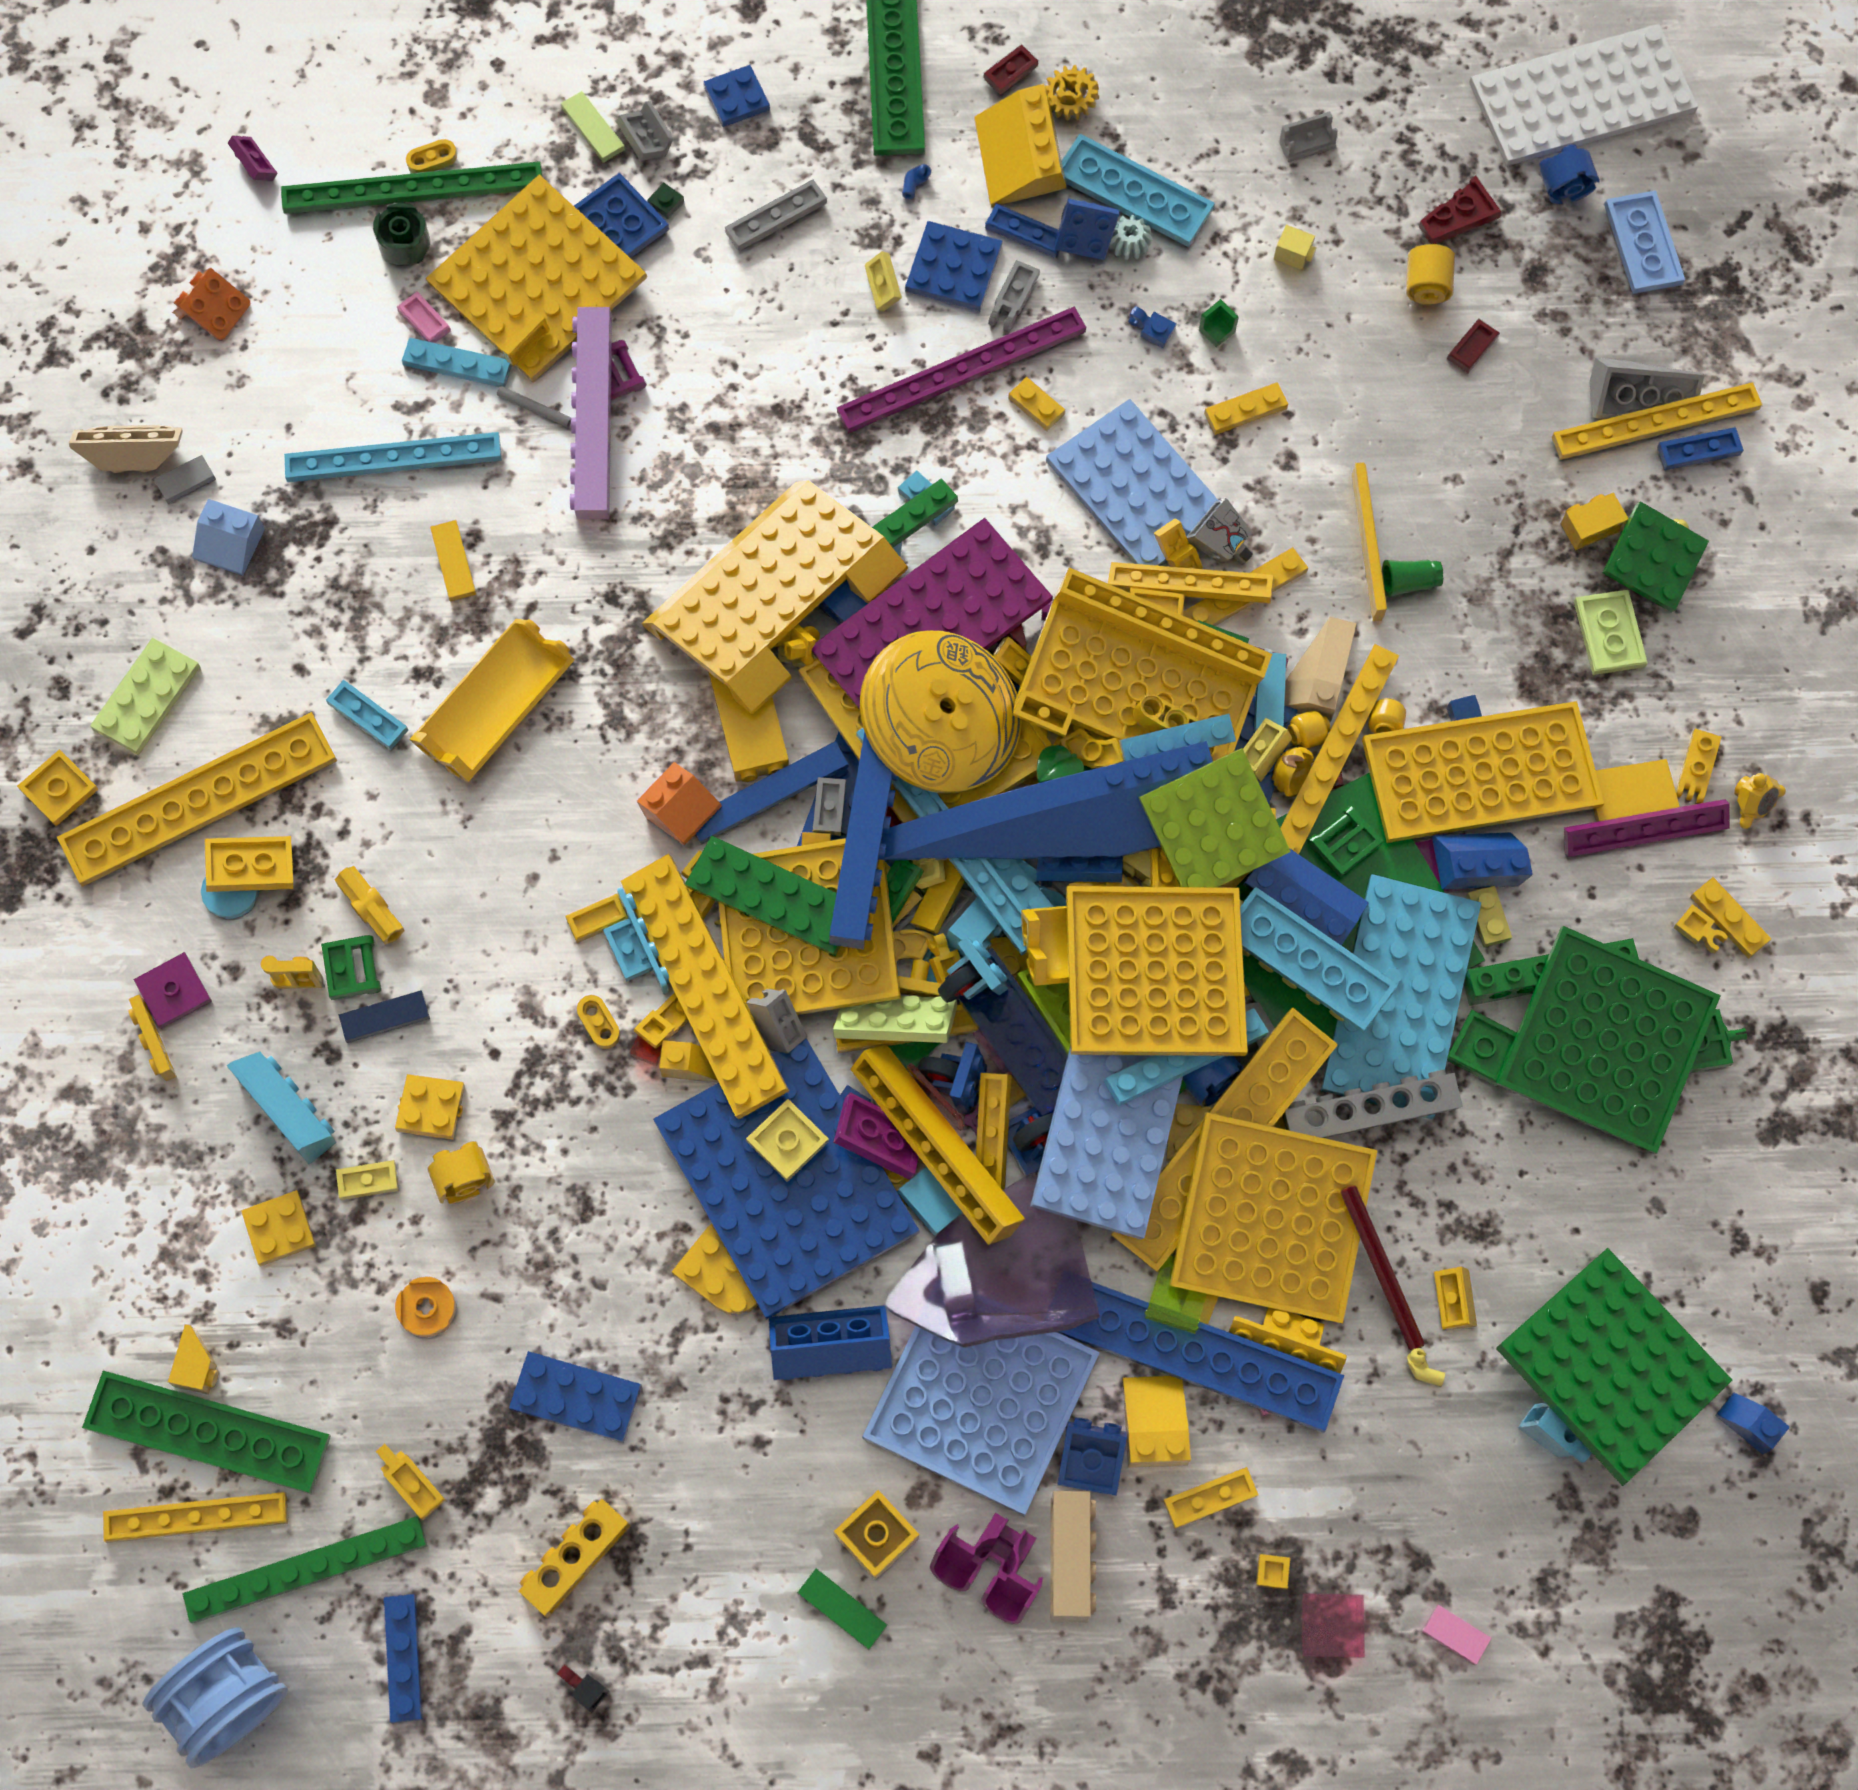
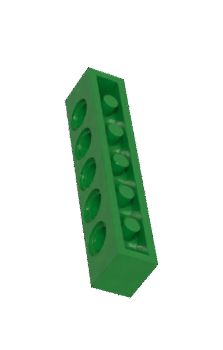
M1633 938L1604 943L1639 959ZM1549 954L1468 969L1465 975L1464 989L1469 1006L1533 994Z

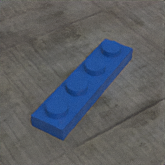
M416 1595L384 1597L390 1723L423 1720Z

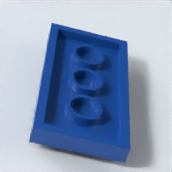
M528 1351L509 1409L624 1443L642 1385Z

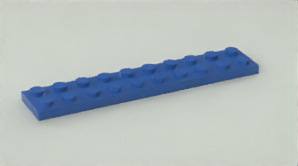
M1064 1272L1044 1325L1071 1339L1323 1433L1326 1431L1344 1375L1067 1272Z

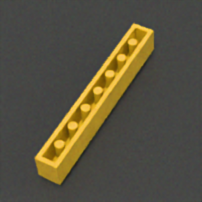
M887 1044L864 1050L850 1069L986 1243L990 1245L1011 1237L1025 1220L1024 1216Z

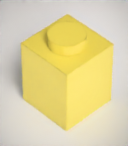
M1286 225L1277 243L1274 259L1303 270L1306 261L1311 262L1317 249V247L1313 246L1315 235Z

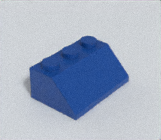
M1511 832L1434 835L1432 837L1442 890L1488 888L1492 886L1515 887L1520 886L1533 875L1528 848Z

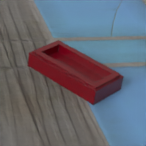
M1478 318L1448 354L1447 360L1466 373H1469L1497 340L1500 332Z

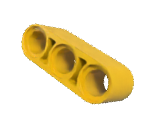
M1154 694L1145 696L1133 710L1135 721L1151 732L1172 728L1168 724V720L1175 721L1178 726L1200 721ZM1144 706L1152 708L1154 715L1147 714Z

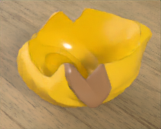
M1303 747L1292 748L1278 758L1271 778L1277 790H1280V792L1285 793L1289 797L1298 795L1314 760L1312 752Z

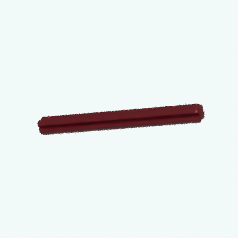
M1355 1185L1348 1186L1341 1190V1195L1409 1350L1420 1349L1425 1345V1342L1361 1195Z

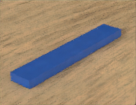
M837 742L830 743L720 801L722 807L696 833L700 843L703 844L709 841L711 835L717 837L816 785L818 777L829 778L848 768L849 764Z

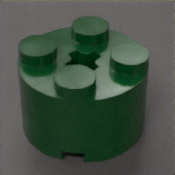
M394 203L387 206V209L381 214L379 212L373 222V232L379 251L386 262L397 265H409L413 263L418 264L424 260L430 247V236L425 218L416 207L408 203Z

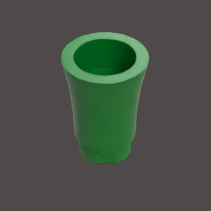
M1384 560L1382 564L1384 592L1388 598L1403 593L1429 590L1432 587H1439L1443 584V567L1440 561Z

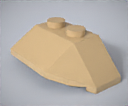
M124 425L94 427L87 430L77 429L73 431L69 447L101 471L120 473L138 470L139 472H149L156 470L178 447L183 430L181 427L174 428L167 425Z

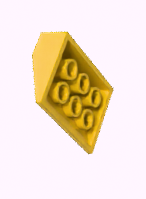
M1044 83L1020 89L974 116L991 207H995L996 203L1003 205L1067 188L1050 100Z

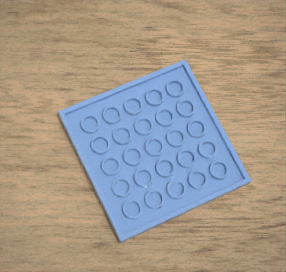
M939 1277L862 1439L1025 1516L1100 1352Z

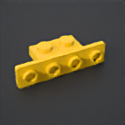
M1268 1307L1262 1325L1235 1316L1228 1331L1234 1335L1341 1374L1347 1359V1355L1320 1346L1325 1324L1288 1311Z

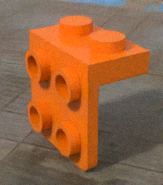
M210 267L203 273L198 271L189 282L192 285L187 293L182 291L173 303L177 306L172 313L179 319L188 315L214 338L223 340L248 309L251 302L249 298Z

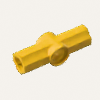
M355 866L346 867L339 872L334 880L344 895L351 901V906L362 921L371 926L385 945L399 939L405 930L394 914L390 912L389 906L374 887L371 888Z

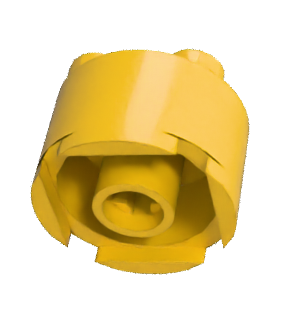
M476 1141L468 1142L462 1145L459 1150L453 1152L443 1150L432 1156L434 1162L427 1168L438 1200L442 1204L445 1199L448 1200L449 1204L466 1201L480 1195L479 1188L486 1185L488 1190L495 1183L484 1151L481 1147H478Z

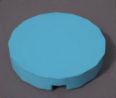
M206 877L201 887L202 901L212 914L224 919H235L244 916L252 910L259 895V890L206 892Z

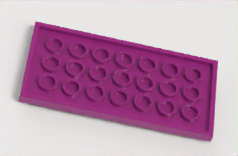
M984 517L817 641L811 652L860 710L861 687L868 668L880 652L895 640L915 632L944 631L970 639L987 650L1053 601V596Z

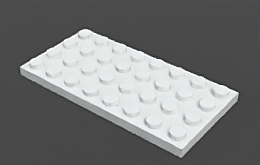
M1659 24L1471 76L1469 81L1506 166L1559 152L1568 145L1580 146L1696 113L1698 109L1695 98Z

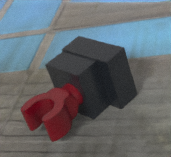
M565 1664L557 1672L558 1676L575 1689L571 1696L591 1713L595 1711L610 1692L589 1674L582 1679Z

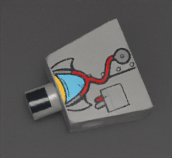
M1227 498L1216 501L1187 536L1190 544L1220 563L1229 561L1234 556L1243 565L1253 555V552L1244 544L1252 533L1251 529Z

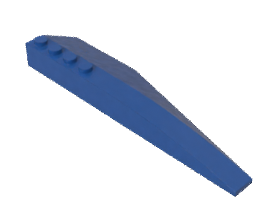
M1207 741L1041 782L890 827L889 834L883 833L882 843H887L884 860H920L921 858H935V860H947V858H964V860L976 858L1037 859L1038 857H1053L1055 859L1064 857L1094 858V856L1119 858L1161 847L1138 797L1213 762Z

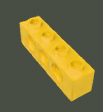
M602 1498L598 1503L593 1501L582 1513L584 1516L582 1521L577 1526L572 1524L561 1537L564 1541L556 1549L551 1547L540 1560L543 1564L535 1572L530 1570L519 1583L522 1587L518 1592L546 1618L552 1615L631 1527ZM591 1526H599L601 1528V1535L595 1541L586 1539V1531ZM570 1549L580 1550V1559L575 1564L565 1562V1554ZM549 1572H557L560 1577L558 1584L551 1588L546 1587L544 1584L545 1576Z

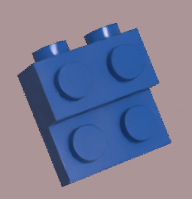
M1076 1417L1074 1422L1068 1421L1057 1485L1117 1496L1127 1432L1121 1431L1122 1426L1114 1423H1104L1103 1428L1092 1426V1421L1086 1418Z

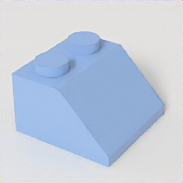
M208 499L197 521L192 558L243 576L265 530L259 516Z

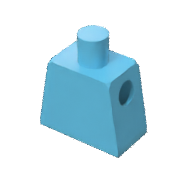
M1546 1403L1534 1404L1518 1427L1557 1457L1573 1456L1579 1462L1584 1463L1592 1454Z

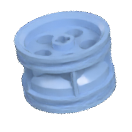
M240 1627L231 1628L220 1633L186 1656L154 1685L143 1700V1707L147 1712H153V1720L156 1723L162 1722L179 1744L177 1751L181 1756H187L186 1763L190 1768H197L208 1763L243 1739L278 1707L288 1693V1688L284 1683L277 1684L279 1680L278 1675L275 1672H269L252 1651L254 1644L249 1639L244 1640L245 1632Z

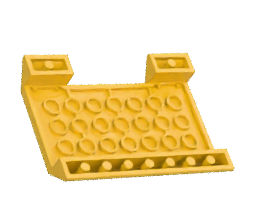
M809 480L799 481L786 490L643 621L642 625L659 640H662L664 637L669 639L730 689L733 699L753 715L792 679L791 674L771 652V649L846 579L851 591L865 602L870 603L908 570V566L883 535Z
M1069 567L1053 599L1015 699L1013 716L1063 737L1066 736L1070 723H1073L1108 739L1116 737L1122 740L1151 733L1150 730L1135 721L1133 710L1145 696L1154 694L1199 720L1230 714L1236 741L1209 748L1212 760L1215 761L1234 752L1256 687L1265 677L1272 654ZM1144 706L1147 714L1154 715L1152 708ZM1168 720L1170 727L1178 726L1175 721Z

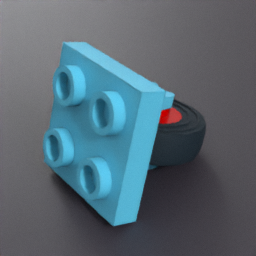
M966 937L958 943L965 956L947 970L950 976L938 988V993L946 1003L952 1002L961 996H965L969 1000L988 986L993 992L1001 995L1008 989L1004 983L1008 978L998 965L996 966L995 963L990 964L987 959L991 955L978 940L973 942Z

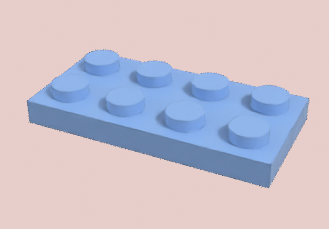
M1656 190L1606 199L1604 204L1632 294L1683 285L1685 277Z

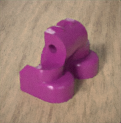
M995 1512L973 1547L957 1537L959 1526L956 1524L949 1530L937 1548L930 1563L931 1572L946 1586L957 1591H967L977 1577L981 1565L987 1559L993 1561L1000 1568L998 1574L993 1577L982 1596V1603L997 1618L1007 1623L1019 1624L1042 1586L1043 1577H1039L1037 1582L1032 1584L1016 1574L1037 1538L1029 1534L1025 1529L1022 1534L1007 1526L1008 1518L1005 1519Z

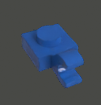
M1134 306L1132 309L1131 317L1128 320V323L1142 329L1140 337L1161 348H1164L1177 323L1156 312H1153L1151 317H1149L1143 309Z

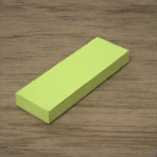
M583 91L561 102L562 110L603 163L625 150L624 144Z

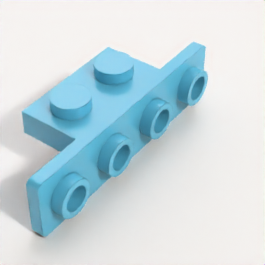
M620 887L617 889L628 919L603 929L604 934L626 982L653 970L663 994L669 992L667 983H669L668 978L670 977L665 966L659 968L656 958H658L659 953L654 942L648 943L644 934L648 933L642 917L637 919L633 912L637 906L631 893L625 894L623 888Z

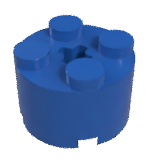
M1574 144L1564 147L1561 153L1552 158L1543 159L1539 163L1540 174L1548 197L1554 204H1563L1562 199L1570 198L1572 202L1578 201L1591 194L1596 189L1595 183L1600 182L1590 152L1582 148L1577 149V146Z
M1224 1056L1184 1075L1182 1080L1185 1082L1187 1090L1201 1107H1204V1104L1210 1106L1217 1102L1244 1067L1235 1056Z

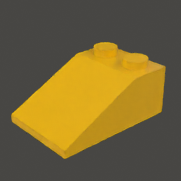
M1173 1376L1122 1378L1128 1468L1188 1465L1191 1461L1183 1380Z

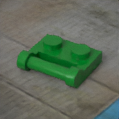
M1352 806L1347 807L1341 817L1318 835L1313 834L1307 839L1311 849L1317 852L1339 877H1342L1382 845L1384 841ZM1351 823L1356 827L1329 848L1325 844L1348 824Z
M364 935L321 944L328 993L331 1000L361 994H375L382 990L381 983L377 980L372 950V947L375 945L373 936ZM353 949H361L366 982H357Z

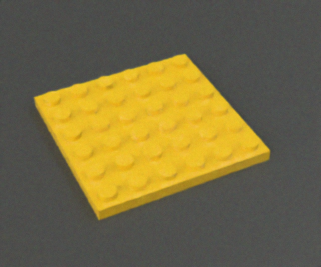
M539 174L425 279L433 289L502 354V349L538 312L545 317L549 326L548 333L516 364V367L534 383L572 348V342H577V333H573L572 326L573 317H577V307H610V311H612L647 278V274Z
M846 838L753 853V855L837 893ZM879 860L877 869L882 870L880 887L874 886L873 896L878 897L876 913H870L868 923L873 924L871 941L865 940L864 950L841 946L836 956H832L719 903L724 961L745 1003L751 998H765L762 991L766 989L786 990L797 1015L901 999L885 860Z
M1067 886L1066 913L1071 1055L1246 1056L1248 1051L1239 888Z
M1206 1112L1169 1286L1343 1323L1360 1236L1343 1200L1341 1190L1355 1185L1365 1207L1367 1206L1378 1150Z

